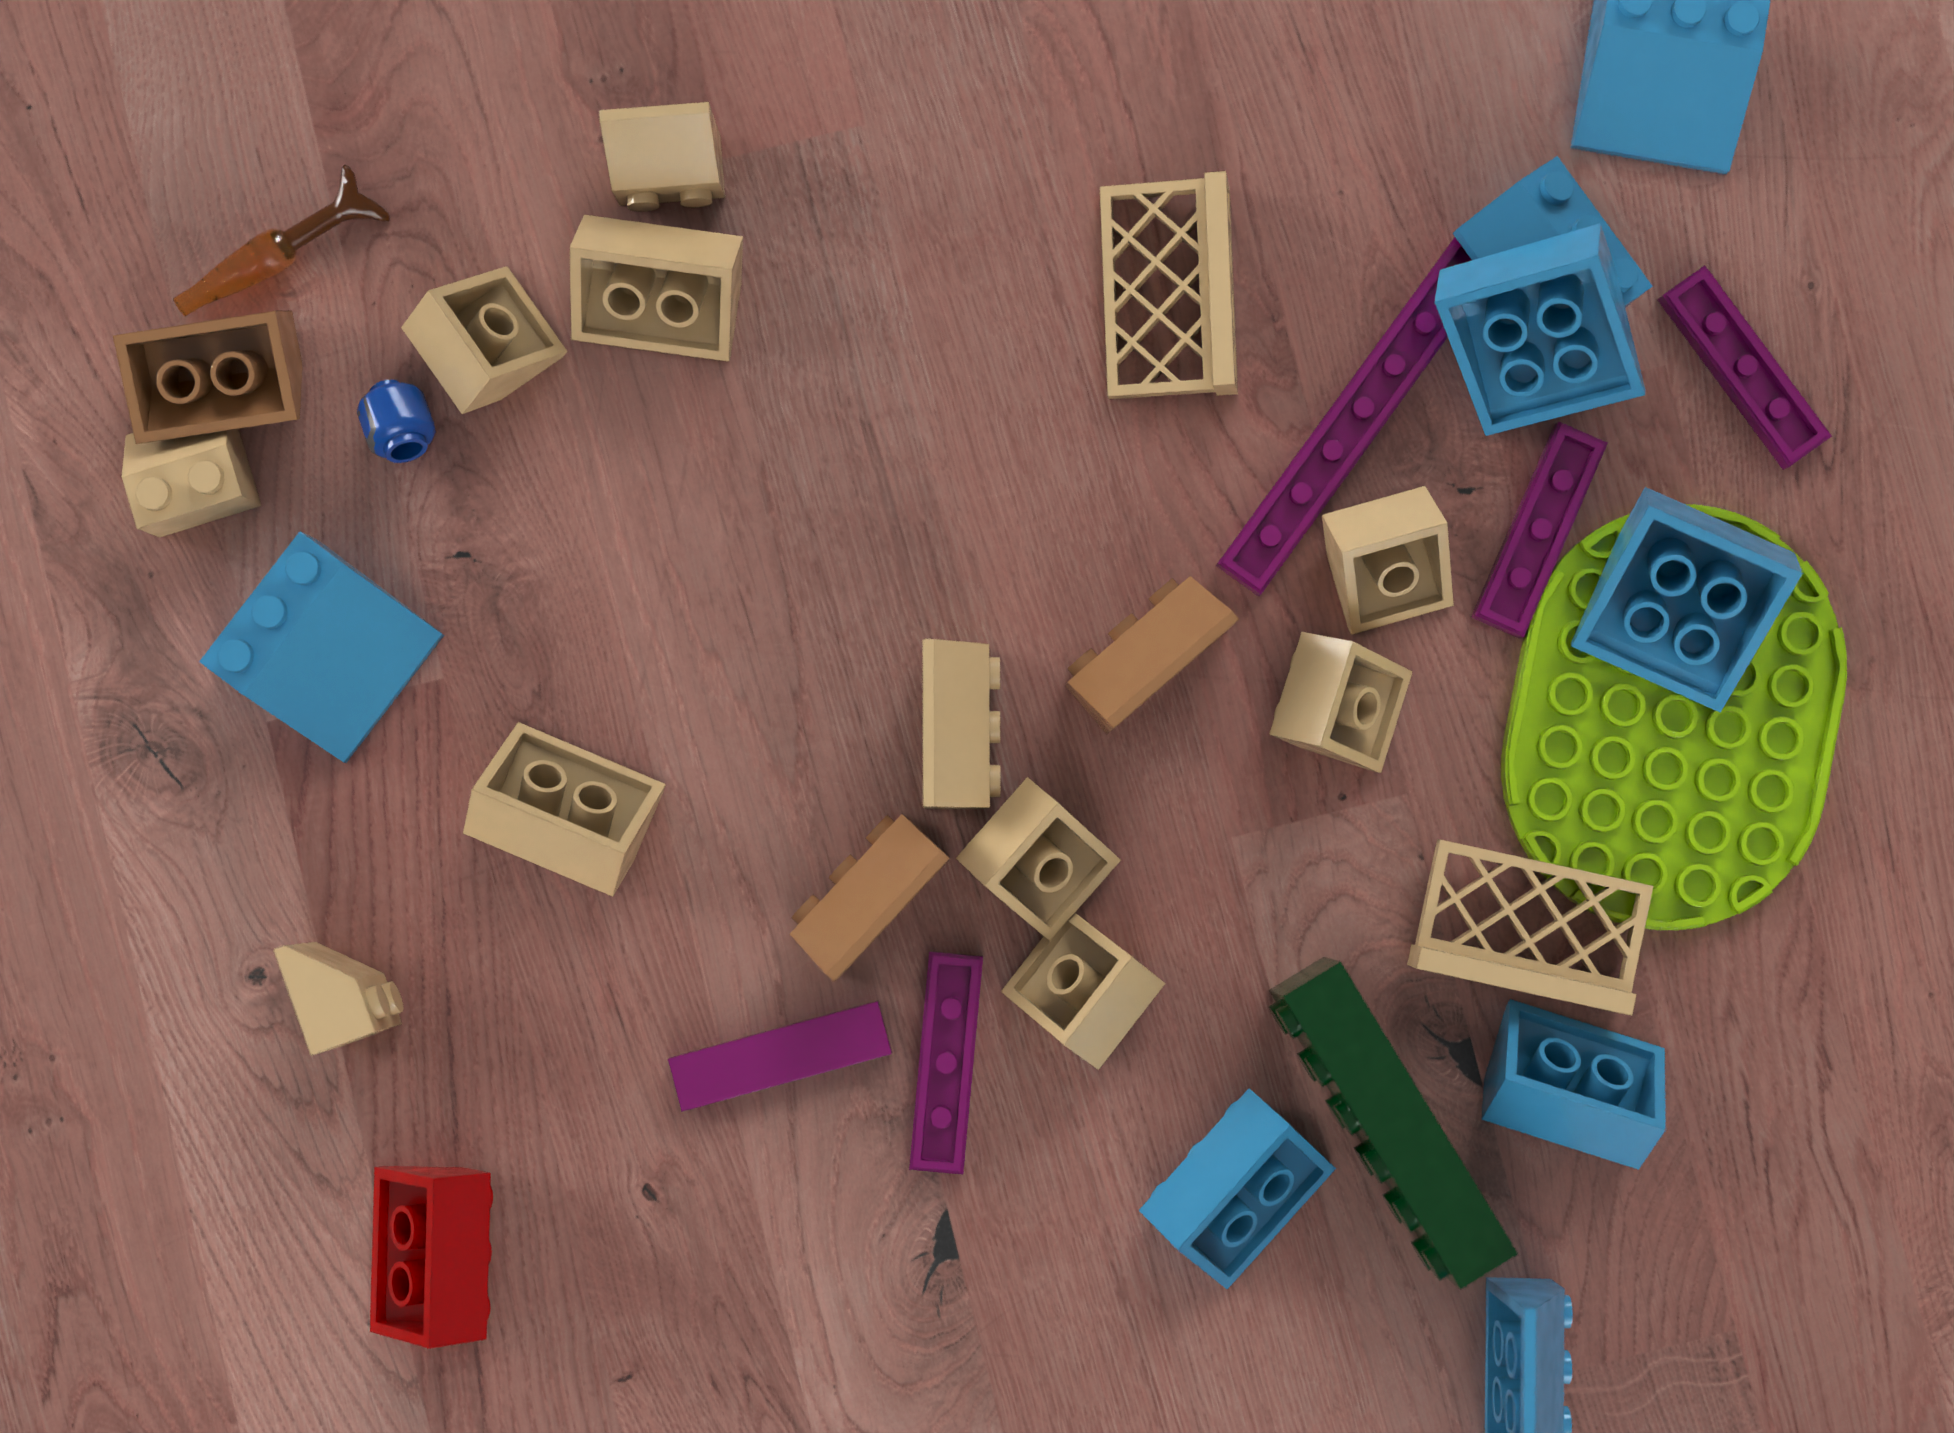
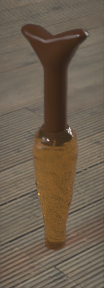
M343 165L339 190L335 200L330 205H327L286 231L271 228L257 234L218 263L217 266L191 288L174 297L173 301L180 312L186 317L206 304L238 293L284 271L294 263L297 249L346 220L369 218L389 221V214L379 204L358 192L354 172L348 165Z

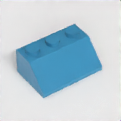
M1558 156L1519 180L1453 232V235L1471 260H1475L1601 223L1616 268L1625 308L1653 287Z
M1510 999L1506 1005L1484 1077L1481 1120L1639 1170L1666 1131L1665 1048Z
M1249 1088L1238 1101H1235L1228 1107L1222 1119L1203 1140L1191 1148L1187 1157L1175 1171L1154 1189L1151 1197L1139 1211L1180 1253L1224 1288L1228 1289L1336 1168Z

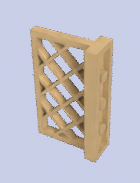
M1226 171L1204 173L1205 178L1100 187L1107 391L1109 399L1216 392L1217 396L1238 394L1230 188ZM1196 194V213L1182 228L1161 212L1173 196ZM1151 197H1160L1154 203V205L1148 199H1146ZM1136 199L1148 211L1129 232H1126L1113 220L1112 201ZM1155 217L1176 234L1156 257L1136 240L1137 236ZM1196 225L1198 243L1188 235ZM1114 231L1123 238L1115 248ZM1182 241L1198 254L1199 263L1184 281L1163 264ZM1129 245L1150 262L1131 285L1115 272V261ZM1157 269L1178 287L1159 309H1156L1137 292ZM1198 278L1200 296L1190 288ZM1116 283L1125 290L1117 300ZM1184 293L1200 306L1201 317L1186 334L1164 316ZM1131 297L1152 314L1149 320L1133 337L1129 336L1117 325V313ZM1159 321L1180 339L1160 362L1139 344ZM1200 330L1202 348L1192 340ZM1118 335L1127 342L1119 353ZM1188 346L1202 358L1203 379L1180 381L1167 367ZM1133 350H1136L1155 367L1140 384H1119V365ZM1160 374H1163L1169 380V382L1153 383Z
M1437 839L1415 945L1411 944L1407 965L1420 970L1632 1016L1637 995L1632 993L1654 886ZM1448 853L1468 857L1480 875L1479 878L1457 892L1453 890L1444 876ZM1480 860L1498 863L1499 865L1487 872ZM1511 866L1521 868L1533 888L1508 904L1492 878ZM1533 871L1553 876L1540 883ZM1563 878L1575 881L1586 900L1561 915L1547 894L1546 889ZM1485 883L1501 909L1476 925L1460 899ZM1587 883L1605 888L1593 894ZM1442 886L1448 898L1438 903ZM1616 890L1636 893L1632 916L1615 927L1599 901ZM1538 895L1554 921L1529 936L1513 911ZM1453 904L1469 930L1450 942L1431 938L1435 915ZM1592 907L1607 932L1585 947H1582L1567 922ZM1507 916L1522 941L1504 953L1495 952L1481 931ZM1560 928L1575 953L1557 965L1546 963L1534 943ZM1629 929L1625 943L1620 934ZM1475 937L1481 948L1463 945V943ZM1612 939L1623 955L1619 978L1601 975L1588 957L1590 953ZM1527 948L1535 960L1516 955ZM1581 960L1587 971L1569 967Z

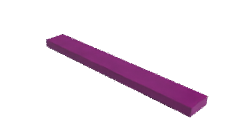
M1455 237L1216 564L1218 568L1258 597L1263 593L1448 338L1435 304L1439 272L1441 269L1472 261Z

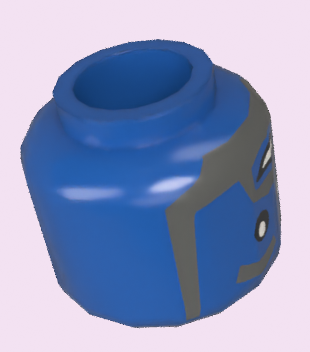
M393 379L380 381L370 388L369 392L358 404L357 415L368 448L372 453L381 458H386L394 463L415 460L426 452L428 445L434 438L436 428L422 390L413 384Z

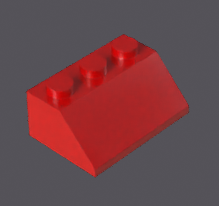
M374 1167L370 1332L428 1349L487 1340V1320L491 1310L488 1297V1267L492 1258V1247L489 1241L490 1209L493 1204L491 1172L464 1167Z

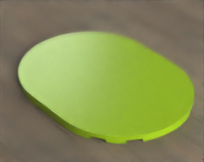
M1686 504L1794 552L1786 543L1779 539L1781 536L1755 520L1717 507ZM1628 514L1605 524L1575 544L1556 564L1541 592L1532 620L1523 637L1504 732L1501 754L1503 796L1509 820L1518 841L1529 859L1654 886L1645 929L1686 930L1701 928L1736 914H1741L1773 893L1772 890L1788 875L1794 866L1800 863L1813 840L1820 823L1826 799L1847 681L1845 638L1842 627L1839 628L1835 613L1827 597L1829 594L1828 590L1809 562L1803 561L1796 554L1803 574L1721 713L1572 647L1571 641L1618 535L1630 515ZM1541 873V875L1545 879H1548L1549 877L1553 876ZM1563 878L1553 885L1556 890L1577 905L1586 900L1574 880ZM1587 883L1593 894L1605 888ZM1616 890L1599 901L1610 920L1620 924L1632 916L1636 893ZM1592 907L1587 909V911L1596 915Z

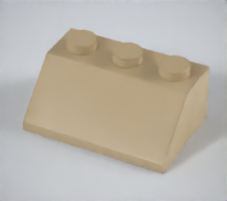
M584 215L570 245L571 340L729 362L742 281L743 236Z
M923 639V807L925 809H989L990 797H1000V765H990V743H1000V711H989V690L1000 689V657H989V644Z
M518 722L471 790L463 834L613 897L635 860L666 784Z

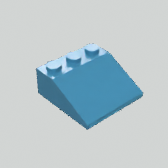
M1594 0L1570 148L1727 174L1731 168L1763 53L1771 0Z
M1601 223L1440 270L1435 304L1485 436L1645 395V386L1616 268Z
M1645 487L1618 535L1571 641V646L1721 713L1803 572L1794 552Z
M299 531L199 662L242 695L342 762L347 763L434 650L444 634L322 542Z
M1486 1277L1485 1433H1572L1570 1409L1568 1406H1564V1384H1570L1572 1380L1571 1355L1568 1350H1564V1328H1571L1573 1309L1570 1296L1565 1295V1288L1552 1279Z

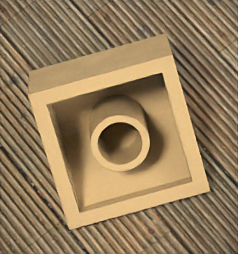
M709 102L599 110L611 188L620 206L627 205V208L632 211H651L659 208V203L680 201V204L685 207H704L712 204V199L725 198L721 136Z
M508 266L428 290L401 327L461 414L502 400L567 353L561 341Z
M239 429L141 444L135 443L133 433L126 435L122 480L137 529L160 538L262 506Z
M1426 486L1322 515L1327 559L1351 635L1454 606L1448 523Z
M1301 632L1296 651L1291 658L1290 670L1280 702L1275 709L1274 721L1269 734L1299 748L1381 773L1412 671L1353 641Z
M1028 777L956 857L986 888L1049 941L1121 861L1066 809Z
M1074 913L1050 941L1043 936L1001 992L1063 1045L1099 1070L1166 983L1087 921Z
M317 942L285 945L274 949L311 1056L345 1046L402 1024L398 1014L403 1012L401 995L393 981L387 983L384 973Z

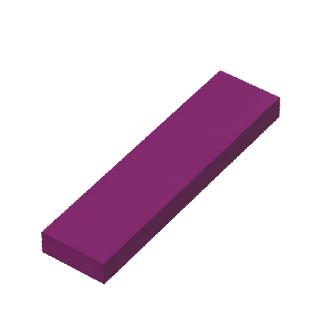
M1705 265L1657 299L1783 470L1832 437Z
M1562 422L1554 425L1471 618L1519 639L1525 636L1607 447V442Z
M929 952L909 1170L963 1175L983 956Z
M874 1001L673 1056L668 1059L680 1108L683 1112L891 1055L892 1049L879 1001Z

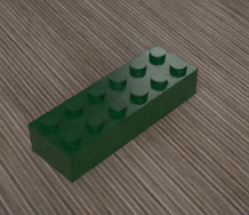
M1323 957L1270 989L1269 991L1276 1001L1268 1007L1271 1014L1285 1035L1289 1033L1293 1039L1296 1037L1299 1039L1304 1048L1297 1053L1300 1062L1314 1082L1318 1081L1322 1087L1325 1085L1328 1087L1332 1094V1097L1325 1100L1329 1110L1342 1129L1346 1128L1351 1135L1356 1134L1361 1143L1354 1147L1358 1158L1371 1176L1375 1175L1380 1183L1385 1182L1388 1186L1389 1191L1382 1196L1399 1223L1403 1222L1409 1232L1414 1230L1418 1238L1413 1240L1411 1245L1428 1271L1432 1270L1439 1281L1447 1277L1459 1289H1463L1518 1255V1252L1341 961Z

